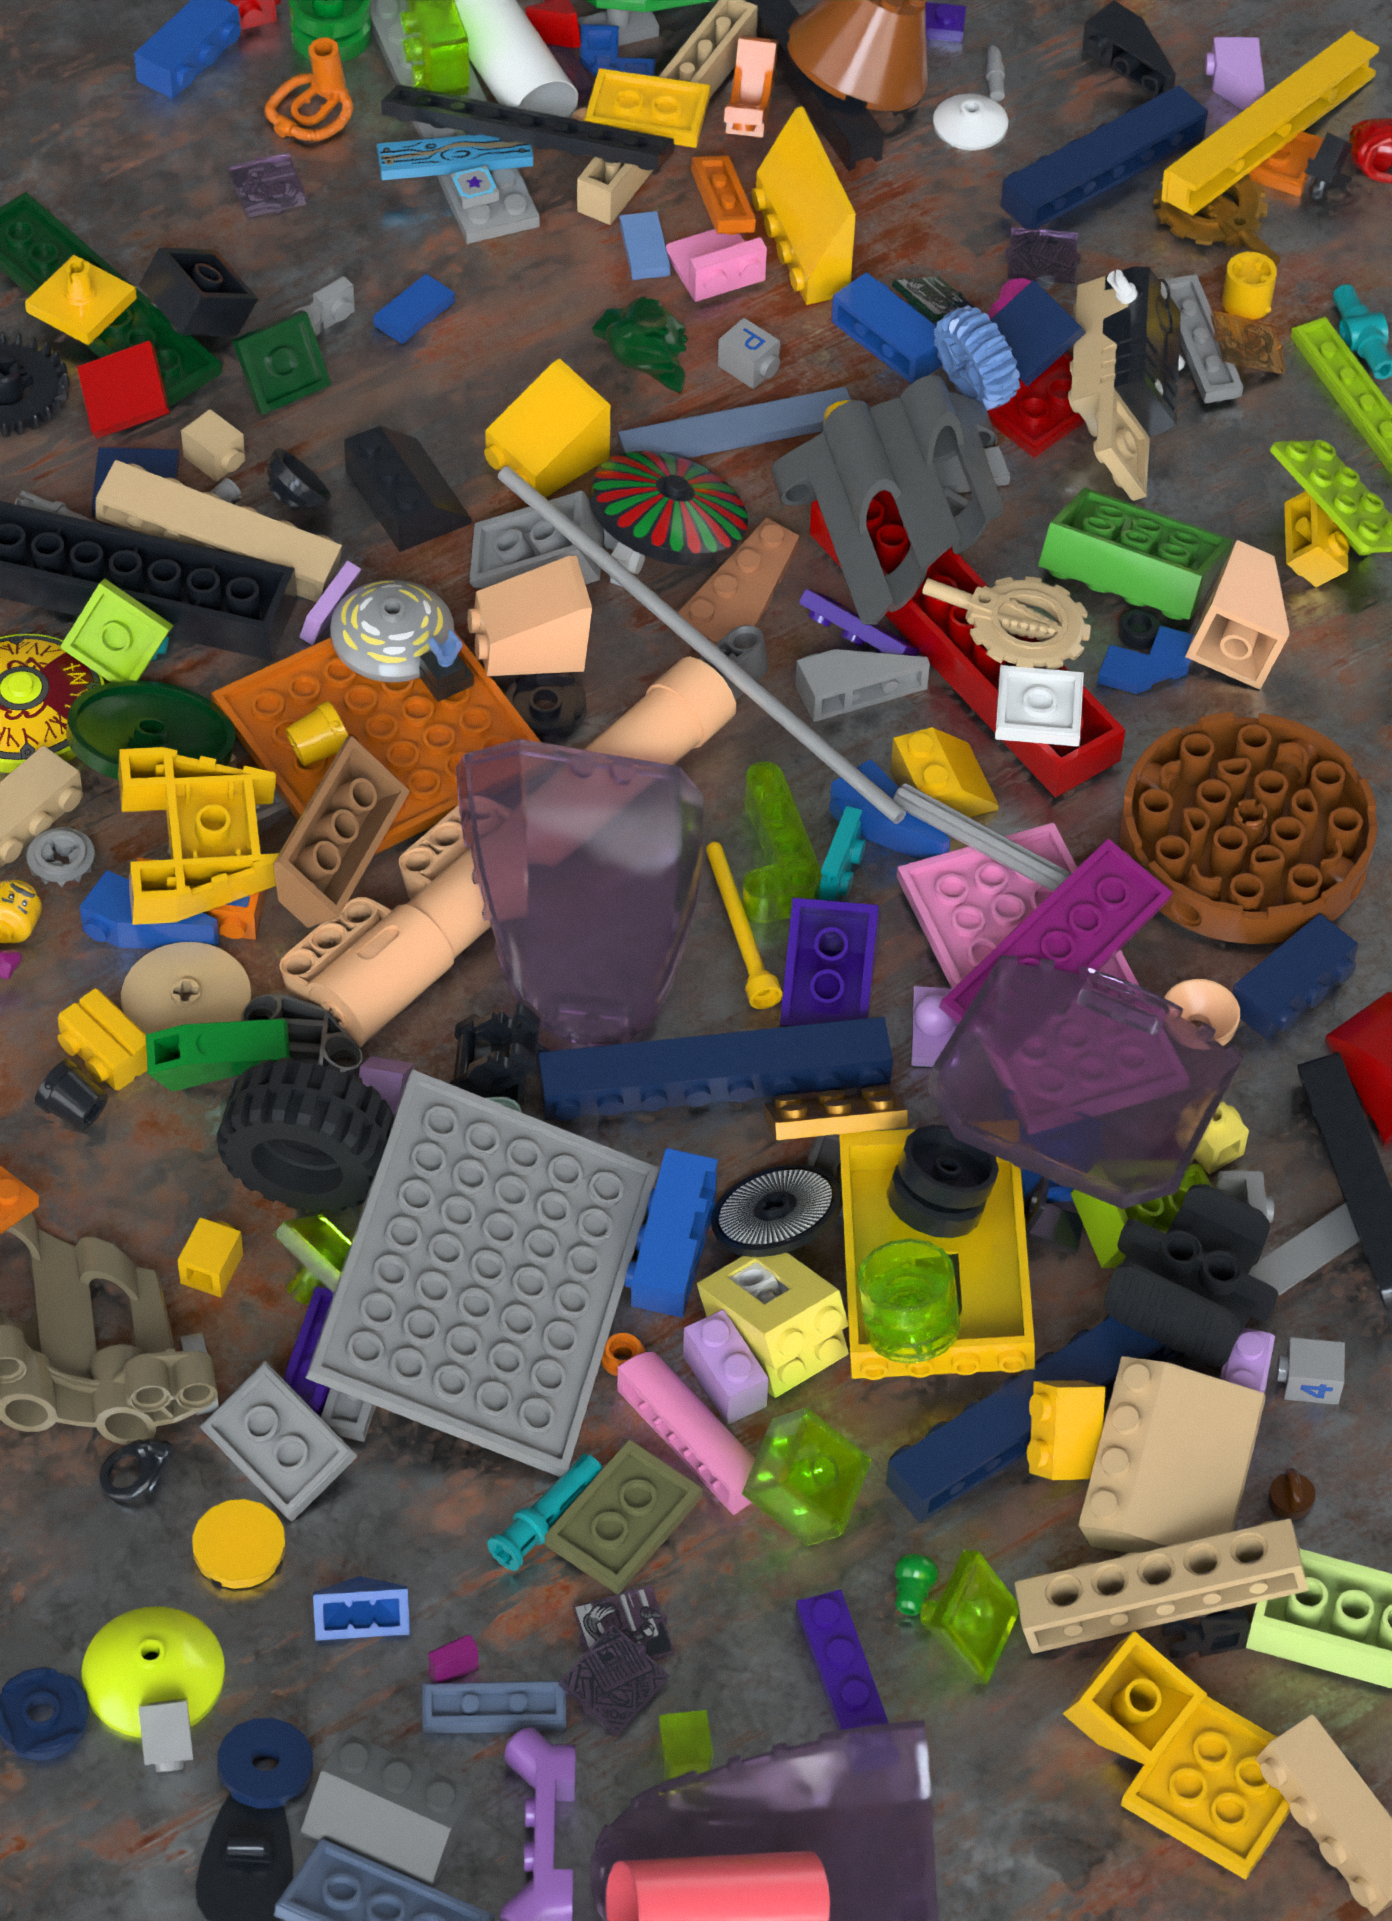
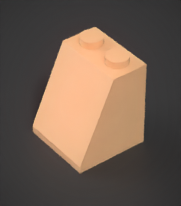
M1236 540L1209 594L1185 657L1260 690L1280 654L1290 631L1275 556Z
M577 555L564 557L476 591L475 606L472 609H468V629L470 633L476 634L475 655L477 660H483L487 676L584 672L592 605Z

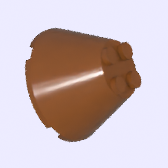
M820 0L792 22L788 31L790 37L787 44L789 53L799 69L809 79L842 100H845L846 96L849 95L866 101L865 108L878 111H901L911 108L920 102L928 86L927 0Z

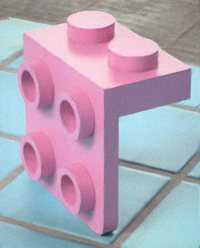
M713 229L666 245L668 259L694 302L765 280L767 247L761 237L745 242L740 233L737 235L717 234L716 230Z

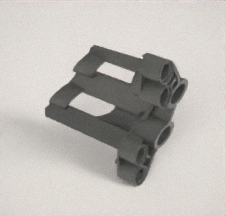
M924 376L909 385L900 398L885 401L869 407L865 401L860 400L848 401L838 406L825 420L822 433L778 459L771 469L782 503L798 506L811 504L815 500L818 501L857 613L863 625H877L887 611L894 612L903 607L920 588L928 567L950 548H952L955 554L965 552L979 539L989 521L1000 517L1004 511L984 448H989L993 444L995 446L998 440L986 407L976 400L961 394L948 392L945 382L940 376ZM957 455L973 496L967 506L958 515L953 517L933 463L947 461ZM883 490L892 494L911 544L902 563L887 575L883 574L866 526L869 504L872 498L879 491Z

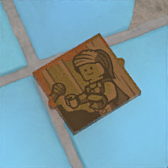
M1218 311L1212 313L1211 319L1215 330L1213 338L1215 341H1218L1223 362L1284 374L1286 365L1281 352L1283 346L1279 344L1274 324Z

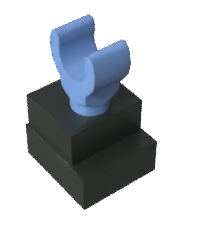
M452 629L448 631V639L440 645L432 637L428 644L432 651L420 656L419 672L420 679L437 702L474 686V678L471 671L458 655L462 642Z

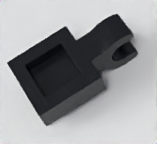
M1222 1610L1201 1618L1197 1626L1190 1624L1184 1619L1163 1624L1162 1634L1163 1636L1179 1635L1184 1640L1170 1644V1658H1184L1193 1652H1199L1200 1657L1244 1649L1251 1626L1245 1610L1236 1612Z

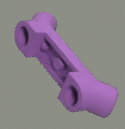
M532 1727L522 1728L510 1738L505 1747V1761L508 1766L536 1791V1798L526 1797L525 1827H535L534 1842H525L524 1872H534V1878L501 1907L500 1921H572L573 1869H554L555 1801H575L576 1744H551Z

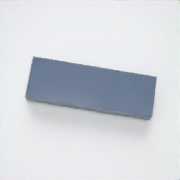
M565 1680L422 1683L423 1734L518 1732L522 1728L530 1727L535 1728L538 1732L566 1731L565 1682H563Z

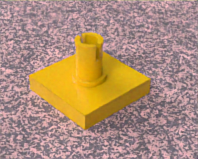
M73 255L25 301L26 312L89 346L137 298L136 287L92 265L87 260L85 261L83 258Z

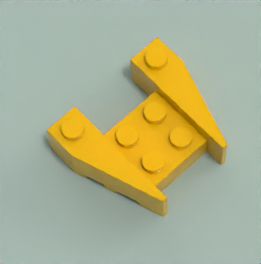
M165 747L119 749L118 779L122 812L166 810L171 855L169 860L130 862L129 894L132 925L178 922L276 886L273 863L279 853H260L255 805L273 804L276 783L275 772L244 766L243 770L216 764V759L200 756L198 760L177 755L178 750Z

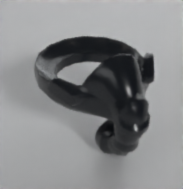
M139 1439L134 1444H128L115 1450L106 1458L100 1470L99 1478L103 1491L108 1497L118 1502H129L138 1499L147 1492L155 1493L161 1483V1477L169 1468L170 1460L174 1457L173 1445L168 1441H159L158 1439ZM125 1457L139 1459L142 1470L137 1481L125 1488L113 1486L110 1480V1473L115 1463Z

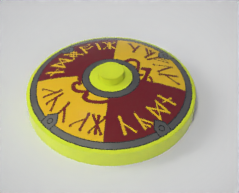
M14 634L0 637V772H13L43 745L66 762L76 757L66 738L69 709L73 702L83 693L104 685V680L101 675L62 650L60 646L64 640L40 634Z

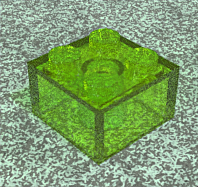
M406 0V11L401 12L403 32L407 35V39L402 40V51L405 62H412L413 65L411 66V78L414 88L455 96L469 95V43L455 0Z
M805 1407L771 1420L741 1494L806 1546L843 1535L872 1459L812 1410Z

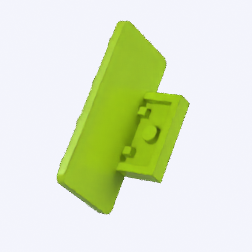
M1324 440L1275 441L1270 452L1347 535L1348 543L1359 555L1392 552V515L1384 507L1382 499L1371 493L1363 485L1359 474L1341 461L1331 444Z

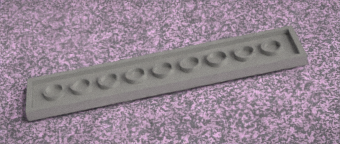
M371 0L370 16L372 31L396 85L399 84L487 102L466 53L448 27V14L446 11L431 7L419 0ZM412 121L420 140L469 135L462 130L451 128L439 129L432 127L430 124ZM518 168L489 170L499 191V201L463 210L450 184V174L436 175L466 244L540 227V216Z

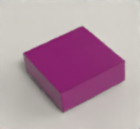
M471 1634L460 1637L429 1652L428 1669L432 1683H451L479 1670L478 1646Z

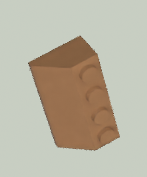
M353 736L347 737L273 863L278 901L307 928L340 916L410 793V790Z

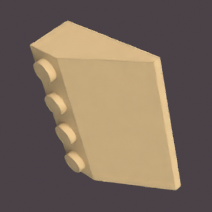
M1122 1356L1078 1525L1091 1547L1127 1553H1142L1167 1547L1174 1542L1199 1540L1212 1537L1222 1531L1233 1532L1266 1399L1265 1394L1167 1362Z

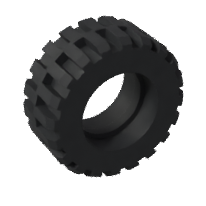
M291 1057L280 1058L276 1062L269 1059L260 1062L256 1066L253 1065L235 1081L217 1133L216 1142L218 1152L223 1164H226L228 1172L235 1179L240 1178L243 1186L250 1191L256 1190L262 1193L263 1198L274 1202L277 1200L286 1203V1207L297 1210L299 1207L308 1208L309 1212L321 1213L324 1209H330L332 1213L341 1212L348 1208V1206L353 1209L365 1202L373 1177L380 1164L394 1116L387 1101L381 1100L380 1093L373 1086L367 1087L364 1085L362 1079L353 1073L348 1075L341 1072L337 1066L331 1064L323 1066L316 1064V1060L304 1058L302 1061H294Z

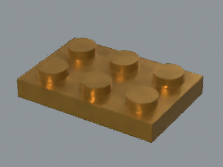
M886 1086L865 1087L862 1089V1094L845 1095V1092L841 1090L823 1091L818 1094L819 1098L801 1100L800 1095H781L775 1098L774 1103H764L765 1121L776 1140L909 1127L907 1108L895 1091H888Z

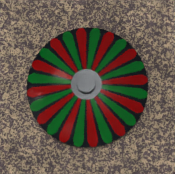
M633 451L613 456L599 466L589 490L591 510L600 525L612 537L644 556L670 564L702 566L723 561L738 550L748 526V515L745 505L740 496L726 481L695 462L667 453Z

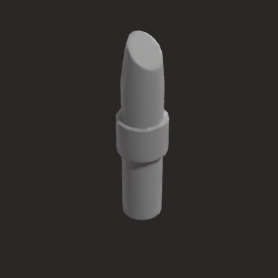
M989 46L987 50L986 79L989 83L990 99L999 102L1005 96L1003 83L1005 78L1004 66L1000 50L994 46Z

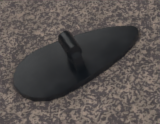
M230 1795L222 1805L202 1854L195 1885L197 1906L206 1921H279L281 1919L274 1916L275 1906L293 1880L294 1870L289 1828L283 1805L277 1808H254L239 1803Z

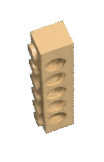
M1291 1518L1281 1521H1266L1259 1526L1234 1532L1222 1531L1212 1537L1190 1542H1174L1167 1547L1147 1552H1131L1120 1558L1099 1563H1083L1073 1569L1051 1574L1040 1573L1031 1576L1029 1579L1014 1582L1022 1629L1032 1654L1309 1591L1299 1544ZM1259 1559L1253 1563H1247L1251 1560ZM1206 1570H1212V1571H1210V1572H1208V1573L1201 1574L1202 1572H1204V1571H1206ZM1166 1580L1165 1582H1163V1583H1161V1584H1155V1583H1157V1582H1159V1581ZM1119 1591L1116 1594L1109 1595L1112 1592ZM1074 1601L1073 1603H1071V1604H1069V1605H1064V1604L1067 1603V1602Z

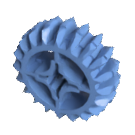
M969 305L957 308L944 315L943 319L937 322V327L934 329V345L938 349L937 357L943 364L942 369L949 376V381H952L955 385L956 392L983 404L987 411L1009 402L1010 398L1017 395V389L1020 388L1018 380L1020 372L1016 368L1017 360L1011 353L1012 348L1008 346L1005 335L1000 333L997 324L990 321L989 315L982 313L977 307L972 308Z

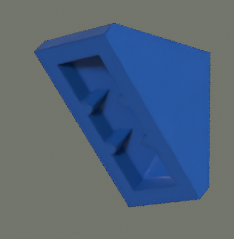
M357 1576L313 1592L315 1640L410 1634L407 1586Z

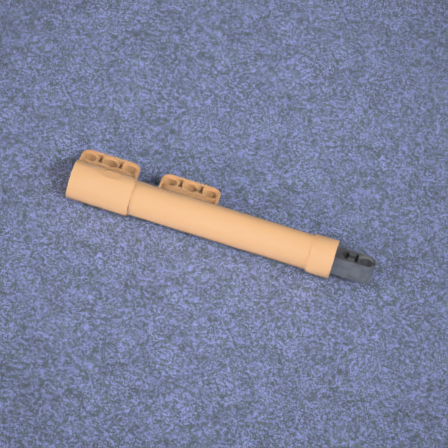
M751 625L737 627L715 644L716 647L754 680L758 681L768 671L769 663L764 637L759 628ZM694 657L682 658L646 691V696L514 811L484 796L467 798L400 856L398 863L408 898L411 899L407 904L398 905L393 910H390L367 897L350 899L338 918L321 923L283 956L279 967L288 996L323 1007L357 1043L359 1048L362 1047L452 967L454 959L623 809L691 749L701 747L732 720L736 714L735 700L744 692L704 657L699 659Z

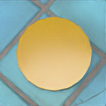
M247 1499L227 1500L210 1508L198 1520L192 1535L194 1560L201 1573L209 1580L212 1578L215 1581L221 1582L222 1586L232 1589L253 1587L268 1580L276 1572V1567L280 1564L281 1559L283 1560L286 1553L284 1527L276 1513L262 1503Z

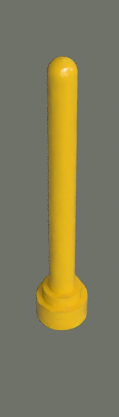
M715 841L710 842L706 847V853L749 973L745 986L749 1003L755 1009L773 1007L783 997L778 978L765 970L722 845Z

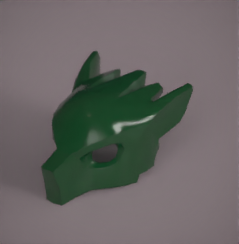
M646 296L633 300L625 308L607 309L592 327L594 336L608 342L612 354L620 364L629 369L647 373L668 389L680 394L683 391L685 371L679 365L678 354L685 352L687 349L685 343L688 338L687 335H684L686 332L685 325L663 307L660 300L647 299Z

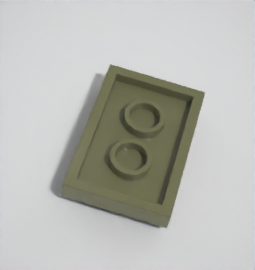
M629 1439L544 1535V1545L619 1595L703 1498V1488Z

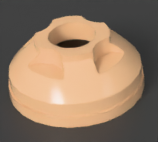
M1191 979L1176 984L1167 992L1161 1006V1022L1169 1038L1176 1044L1194 1051H1209L1224 1046L1234 1036L1240 1021V1007L1234 995L1226 987L1206 979ZM1199 1020L1210 1027V1032L1206 1035L1197 1036L1191 1034L1185 1026L1190 1021Z

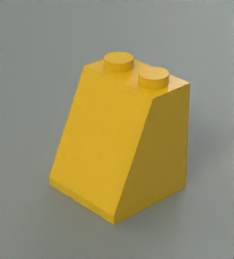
M559 358L485 430V458L490 466L496 470L509 466L546 498L610 458V404Z

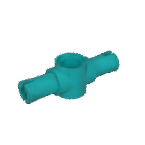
M1344 284L1337 287L1333 292L1334 297H1332V300L1342 315L1339 323L1341 338L1352 352L1357 351L1360 357L1366 359L1376 379L1389 378L1392 376V357L1386 348L1389 332L1384 314L1381 311L1371 312L1367 306L1362 305L1352 285Z

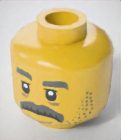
M15 879L0 882V943L15 944L24 942L31 935L41 915V900L35 889L27 882Z

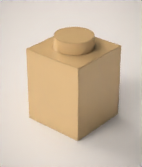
M211 409L181 430L183 457L215 482L228 473L236 471L245 461L243 434Z

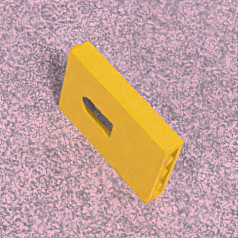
M1017 1123L955 1127L969 1132L983 1141L995 1155L999 1167L995 1184L989 1198H987L978 1226L969 1234L955 1238L933 1237L916 1231L901 1221L889 1206L886 1192L898 1164L907 1136L916 1129L839 1134L852 1379L866 1378L869 1380H879L884 1377L896 1376L921 1378L933 1374L957 1373L960 1375H971L976 1372L989 1371L1014 1373L1021 1370L1035 1369V1342ZM958 1254L962 1302L961 1314L957 1320L949 1325H929L921 1320L917 1313L913 1256Z

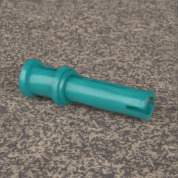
M581 1455L572 1467L530 1508L519 1509L513 1515V1522L500 1535L494 1534L487 1541L488 1549L496 1561L511 1571L518 1570L523 1565V1557L535 1545L545 1543L544 1535L603 1469L601 1464L591 1455Z

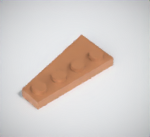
M766 518L739 546L738 550L724 562L680 609L678 614L714 645L737 627L751 625L758 628V623L764 611L768 609L778 583H781L799 547L800 535Z

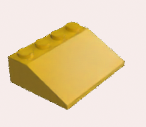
M798 107L792 113L757 170L756 188L752 189L751 196L755 210L762 211L768 237H774L777 243V253L781 264H787L790 270V281L794 291H800L805 304L810 305L833 299L835 293L851 283L856 213L804 107Z

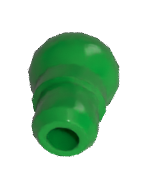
M911 1553L901 1556L895 1565L894 1574L897 1579L896 1591L898 1592L895 1606L904 1615L916 1616L922 1612L925 1604L924 1600L928 1597L930 1588L935 1585L939 1571L935 1561L931 1558Z

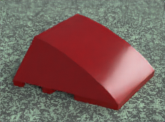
M1392 992L1382 995L1325 1037V1041L1332 1054L1340 1053L1350 1081L1362 1100L1361 1107L1365 1114H1370L1379 1131L1378 1138L1383 1147L1392 1142Z

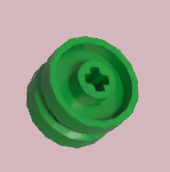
M288 0L289 15L291 17L290 37L295 49L304 57L310 59L309 46L319 38H331L337 42L341 62L355 58L363 53L370 44L372 34L371 0Z

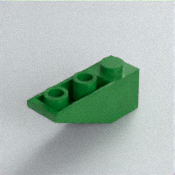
M285 1019L183 1024L146 1034L148 1075L172 1092L241 1075L253 1065L256 1066L262 1061L271 1059L273 1062H276L280 1058H290L288 1022Z

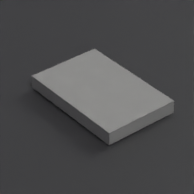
M266 1362L199 1426L291 1522L358 1456Z

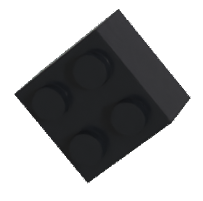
M158 248L139 283V286L150 298L151 304L160 309L177 333L184 336H238L258 301L256 295L218 251L211 249Z

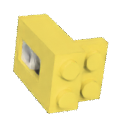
M787 1252L767 1257L742 1256L697 1283L706 1317L723 1309L725 1310L769 1378L768 1393L774 1398H777L849 1354L842 1331L849 1324L839 1290Z

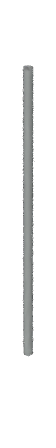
M505 466L500 470L498 479L880 812L894 824H898L904 819L906 811L521 476L509 466Z

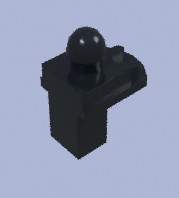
M1327 132L1315 159L1309 158L1308 166L1304 172L1315 177L1313 185L1310 184L1309 187L1311 199L1315 201L1323 199L1328 193L1327 188L1329 184L1344 191L1348 182L1351 183L1352 177L1340 171L1353 146L1352 143Z

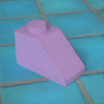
M1214 37L1212 53L1206 52L1205 75H1211L1212 89L1215 93L1244 111L1264 96L1265 89L1259 37Z

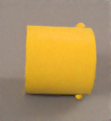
M1243 252L1235 255L1228 262L1223 285L1222 305L1231 316L1241 320H1256L1271 312L1277 268L1269 257L1258 252Z

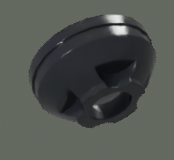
M281 448L274 450L267 460L269 476L267 484L270 486L269 490L275 497L294 511L298 509H318L324 503L326 504L331 498V494L320 478L288 451Z

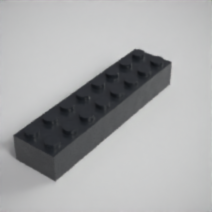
M0 501V598L80 616L99 583L106 579L174 625L167 635L171 638L272 660L297 601L295 568Z

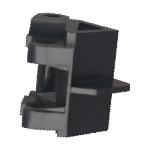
M517 1003L514 1006L513 1018L508 1017L504 1012L496 1014L491 1012L482 1018L473 1014L456 1024L454 1036L458 1040L454 1079L449 1084L483 1098L508 1097L515 1100L518 1104L524 1105L527 1074L538 1075V1052L550 1051L538 1043L540 1018L528 1006ZM482 1040L487 1044H491V1054L473 1062L475 1042Z

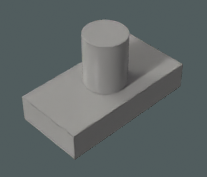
M607 9L604 12L577 18L580 37L581 24L619 26L618 47L659 36V24L652 11L639 12Z

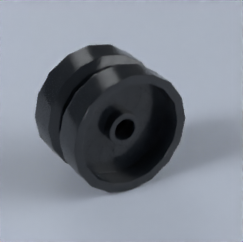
M934 1124L917 1128L907 1136L898 1164L886 1192L889 1206L901 1221L916 1231L942 1238H955L967 1235L978 1226L987 1198H989L999 1171L996 1157L983 1141L961 1129Z

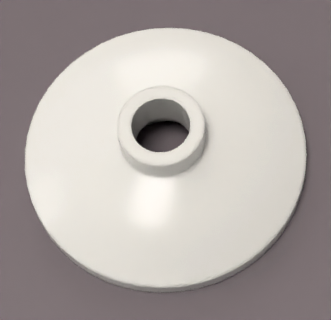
M960 94L952 96L939 104L934 112L933 127L936 134L945 143L955 148L982 150L994 146L1004 138L1008 129V117L1002 106L988 97L978 94Z

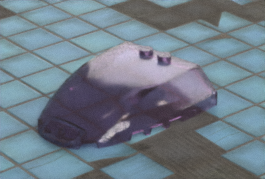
M517 739L464 754L456 766L465 848H470L474 864L471 876L473 884H479L483 898L482 916L484 921H490L496 938L494 951L514 996L518 1002L525 1000L542 1018L541 1027L569 1042L586 1046H606L622 1044L632 1040L640 1031L655 1020L663 1008L688 940L697 901L702 865L703 794L680 766L530 740Z
M925 1720L820 1734L816 1741L788 1746L785 1742L773 1745L770 1752L745 1759L736 1755L728 1758L727 1763L723 1766L702 1773L692 1770L655 1785L631 1798L630 1806L610 1826L604 1825L592 1852L590 1867L591 1892L600 1917L603 1921H607V1882L610 1871L617 1861L810 1850L817 1854L826 1873L830 1897L829 1921H939L932 1797Z

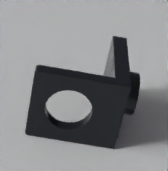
M1043 1173L1025 1201L1026 1239L1075 1255L1079 1250L1082 1220L1079 1214L1046 1203L1050 1175Z

